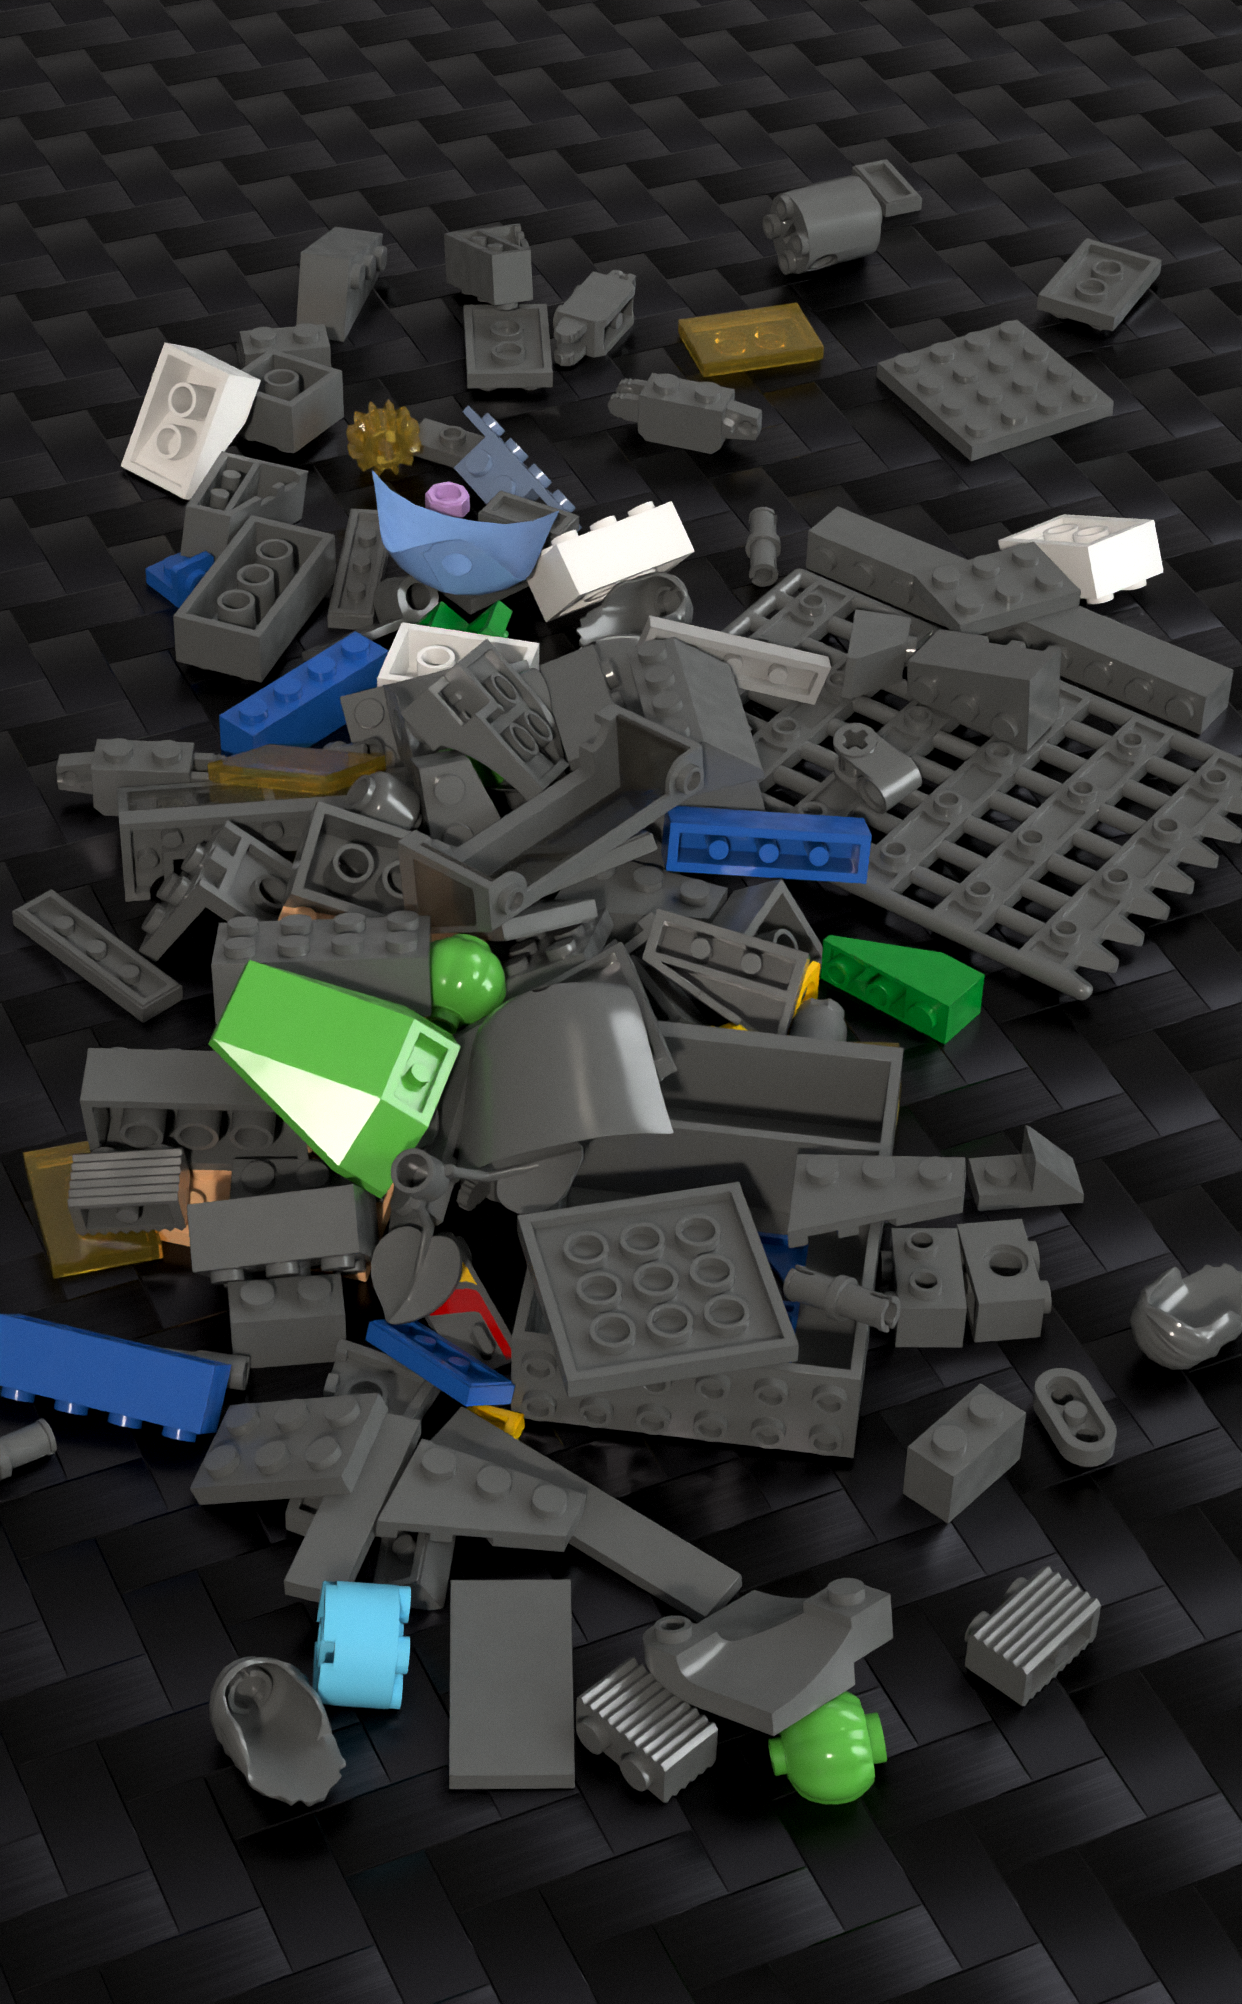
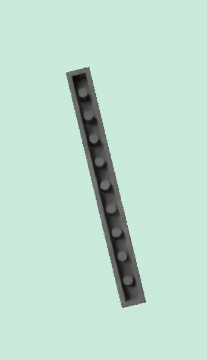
M838 506L808 531L807 569L946 627L913 591L914 575L934 570L941 566L966 561L967 559ZM1081 606L980 634L988 636L989 643L1007 645L1011 640L1024 642L1027 649L1044 651L1048 646L1061 647L1060 676L1200 735L1228 707L1233 669Z

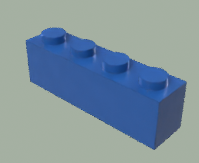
M354 631L219 715L221 755L230 757L229 760L234 765V769L249 778H261L295 757L297 753L303 752L346 724L340 697L376 688L377 677L389 650Z
M676 806L665 813L661 855L666 871L866 884L872 835L864 818Z
M0 1314V1386H2L0 1396L34 1403L36 1395L56 1399L54 1409L83 1416L88 1415L90 1407L109 1412L107 1421L109 1423L141 1429L143 1421L163 1425L161 1435L188 1442H196L197 1434L217 1432L231 1364L22 1314Z

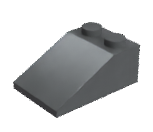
M317 801L306 819L279 913H281L283 906L291 908L305 906L313 909L315 912L334 916L354 912L363 914L365 918L387 917L390 913L404 911L397 842L410 834L411 831ZM447 844L451 846L452 851L457 848L456 846ZM445 918L432 927H443Z

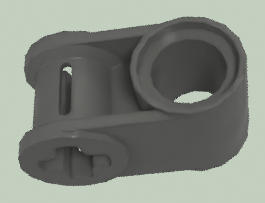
M850 723L840 727L835 732L833 745L834 750L838 754L833 766L835 778L839 783L845 785L859 796L871 810L883 814L921 786L922 777L913 760L903 752L895 749L876 734L871 727L861 723Z

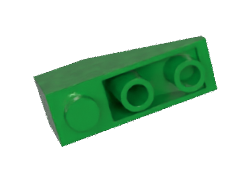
M829 935L823 940L821 979L943 1044L949 1042L981 1012L985 974L942 952Z

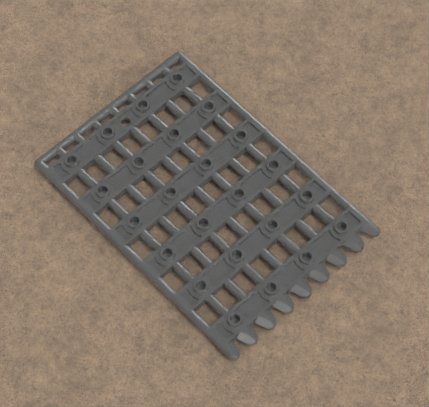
M794 569L720 632L743 637L751 631L753 634L748 637L750 639L829 657L831 670L815 705L737 688L742 706L752 700L779 712L769 722L745 712L748 725L753 729L751 734L764 773V778L758 779L765 812L864 818L868 826L887 834L877 845L871 843L866 884L827 882L1064 994L1083 1001L1091 996L1093 986L1075 972L1079 966L1110 973L1117 972L1119 959L1101 945L1105 940L1142 946L1145 933L1127 919L1131 913L1167 920L1170 907L1152 893L1156 887L1192 894L1195 881L1177 867L1178 864L1184 862L1216 869L1219 855L1201 842L1205 837L1241 843L1242 829L1225 816L1229 812L1242 815V758L1060 680L1058 719L1028 751L1002 741L987 732L908 697L907 680L903 678L899 683L882 688V690L910 702L901 711L871 699L879 690L852 699L841 698L848 653L819 642V640L826 634L831 633L850 642L853 623L845 620V618L855 609L911 617L909 636L918 637L916 652L941 628L805 569ZM800 588L805 589L796 598L791 596ZM775 609L779 611L770 620L765 618ZM855 712L883 724L884 726L876 734L895 749L909 756L918 767L921 777L940 785L930 795L916 789L901 800L900 804L914 809L903 820L887 812L883 814L876 813L859 796L845 785L839 783L835 778L833 767L838 754L819 745L829 735L834 737L835 732L840 727L849 724L845 721ZM1089 714H1093L1121 728L1111 736L1083 724L1081 721ZM961 724L990 737V739L979 747L950 733ZM1065 737H1068L1097 751L1087 760L1056 745ZM934 748H937L965 762L954 771L925 758V756ZM1173 749L1204 764L1196 772H1193L1163 757ZM804 759L832 773L825 780L819 782L792 768ZM1042 760L1073 775L1062 784L1031 769ZM657 765L642 772L643 775L658 771ZM1147 773H1150L1181 788L1171 797L1139 783V781ZM777 783L806 797L794 807L765 792ZM1017 784L1048 799L1039 808H1036L1006 793ZM1125 797L1157 812L1146 821L1114 806ZM989 809H993L1022 822V824L1011 833L981 819V817ZM1100 821L1132 837L1121 846L1090 832V830ZM966 833L997 848L985 858L955 844V842ZM1075 846L1107 862L1098 871H1095L1064 857V855ZM940 858L971 874L961 883H958L928 868ZM1049 871L1082 887L1070 897L1038 881ZM913 883L945 899L934 909H931L901 894ZM1022 897H1025L1056 913L1044 923L1012 907ZM998 923L1030 938V940L1019 950L986 933Z

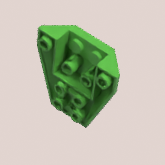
M249 960L244 965L208 1043L334 1172L380 1199L387 1193L393 1183L391 1179V1166L394 1159L402 1151L415 1148L427 1130L461 1048L449 1032L406 1006Z

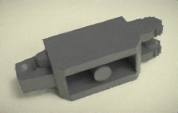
M615 269L607 275L593 271L581 285L576 286L568 300L563 305L557 307L553 317L554 337L557 340L554 362L560 366L571 367V365L578 363L584 355L594 358L606 356L634 324L633 298L636 290V275L631 273L625 274Z
M652 373L648 381L632 380L631 378L622 379L615 390L616 394L613 393L610 398L611 400L607 404L610 414H613L614 417L637 422L638 433L646 441L713 454L721 449L725 439L756 441L762 427V410L734 401L735 389L721 387L713 382L701 383L681 379L672 374Z
M114 738L97 739L94 752L59 754L56 774L60 790L93 794V803L96 810L104 816H119L116 788L229 780L231 773H233L234 765L229 760L230 757H225V755L195 753V743L176 742L173 740L139 741ZM226 797L167 801L168 808L190 807L193 805V801L211 802V800H214L215 802H222V799H226Z

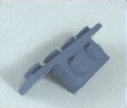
M469 405L462 411L485 438L454 469L486 504L499 491H504L532 501H536L541 497L548 506L572 513L576 509L559 489L553 494L549 492L547 487L552 481L535 463L527 468L523 462L529 456L511 437L506 442L500 438L505 430L488 412L481 418Z

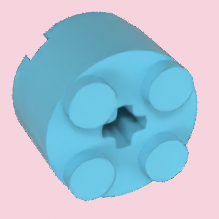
M349 1581L322 1582L317 1614L319 1629L317 1642H315L312 1688L318 1693L323 1704L376 1709H400L403 1674L408 1672L410 1656V1637L403 1636V1623H408L410 1613L411 1588L409 1586Z

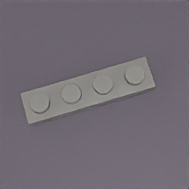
M650 615L636 646L638 647L649 640H665L674 637L730 665L737 688L815 705L831 670L828 656Z

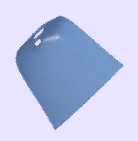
M372 470L380 534L386 550L397 565L413 578L445 593L454 595H484L506 590L525 580L535 567L549 531L559 511H556L534 521L510 524L471 521L452 517L414 505L390 490Z

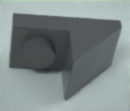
M1025 1125L1021 1154L968 1159L967 1176L977 1211L1083 1203L1084 1193L1073 1158L1030 1126Z

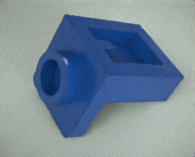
M207 551L191 558L181 556V552L171 555L145 568L146 583L180 608L214 564V557Z

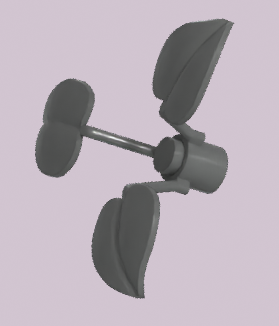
M436 1107L430 1124L417 1146L402 1151L394 1159L391 1166V1179L400 1191L412 1197L410 1207L417 1212L423 1226V1231L420 1232L408 1226L399 1227L385 1235L375 1247L371 1261V1278L375 1292L383 1307L386 1322L392 1325H402L425 1318L450 1298L460 1281L462 1273L460 1247L454 1240L448 1237L433 1236L434 1224L426 1208L427 1202L439 1199L446 1192L451 1178L455 1177L482 1182L497 1181L496 1189L500 1202L507 1209L520 1215L549 1211L565 1197L583 1161L584 1153L580 1143L561 1144L492 1163L495 1168L494 1171L456 1167L452 1164L445 1165L439 1159L423 1151V1149L429 1147L434 1142L438 1134L439 1114Z

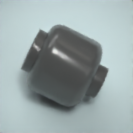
M379 771L371 775L365 774L354 782L347 793L345 808L350 812L411 832L418 830L422 822V815L419 813L421 800L418 792L389 773Z

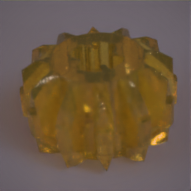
M388 399L383 408L377 409V406L370 401L368 406L369 413L365 414L355 411L353 417L355 424L347 426L346 435L349 441L347 445L349 455L352 459H357L358 466L362 471L373 467L374 472L380 477L384 469L390 468L397 476L399 471L398 465L401 463L412 466L414 461L412 453L420 452L419 424L415 421V418H411L410 412L405 406L395 410L393 403Z

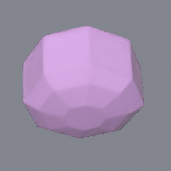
M453 482L434 484L425 493V508L463 519L470 511V496L463 485Z

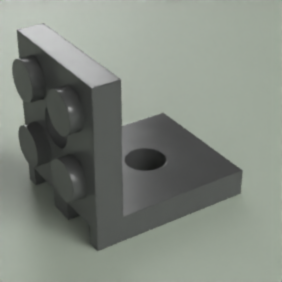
M227 820L204 847L197 843L190 850L181 865L183 871L180 875L172 871L164 880L156 894V897L161 899L162 902L161 904L157 903L152 908L142 924L141 929L146 931L147 934L139 952L156 963L205 907L227 922L232 918L240 916L255 917L259 921H278L293 863ZM260 890L269 894L275 904L266 900Z

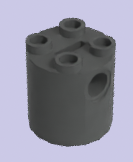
M850 175L778 194L773 199L770 214L764 215L762 224L767 238L773 240L778 254L780 270L783 274L788 275L792 273L802 274L870 256L876 251L880 242L883 216L880 204L873 196L868 185L860 177Z

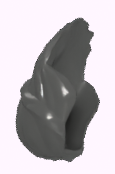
M653 572L613 586L604 597L602 605L580 618L581 627L577 628L576 631L577 635L581 637L578 644L582 646L595 640L620 634L632 633L641 635L649 615L691 625L693 605L685 584L674 575Z
M1223 1263L1220 1267H1212L1207 1264L1201 1270L1182 1279L1179 1269L1174 1266L1162 1273L1153 1283L1145 1285L1137 1297L1136 1304L1131 1309L1129 1319L1132 1336L1139 1349L1153 1362L1171 1370L1190 1369L1208 1358L1217 1356L1222 1346L1235 1340L1242 1333V1272L1237 1271L1232 1265Z
M255 1656L235 1660L221 1671L211 1690L209 1704L210 1722L217 1740L223 1745L225 1754L231 1757L236 1768L245 1775L248 1784L261 1795L286 1802L290 1806L301 1801L310 1807L317 1802L324 1801L330 1788L342 1777L339 1772L342 1768L346 1767V1760L341 1756L336 1739L332 1734L331 1725L322 1700L318 1693L309 1685L306 1675L292 1664L277 1658Z

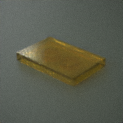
M798 303L678 320V333L703 377L823 359L824 346Z
M273 744L208 763V777L212 783L325 795L352 786L359 777L365 774L371 775L379 771L386 772L385 755Z
M88 1141L23 1152L24 1166L54 1279L163 1258L160 1235L154 1229L149 1233L141 1230L139 1233L131 1230L127 1234L122 1231L117 1234L108 1232L106 1235L99 1232L96 1235L87 1233L84 1236L76 1233L67 1201L69 1198L68 1190L70 1189L69 1181L71 1180L70 1172H72L71 1163H73L72 1155L90 1153Z

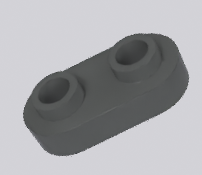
M1054 1368L1043 1372L1035 1382L1033 1408L1060 1454L1069 1462L1084 1467L1098 1466L1107 1462L1114 1453L1117 1428L1089 1381L1077 1371L1067 1368Z

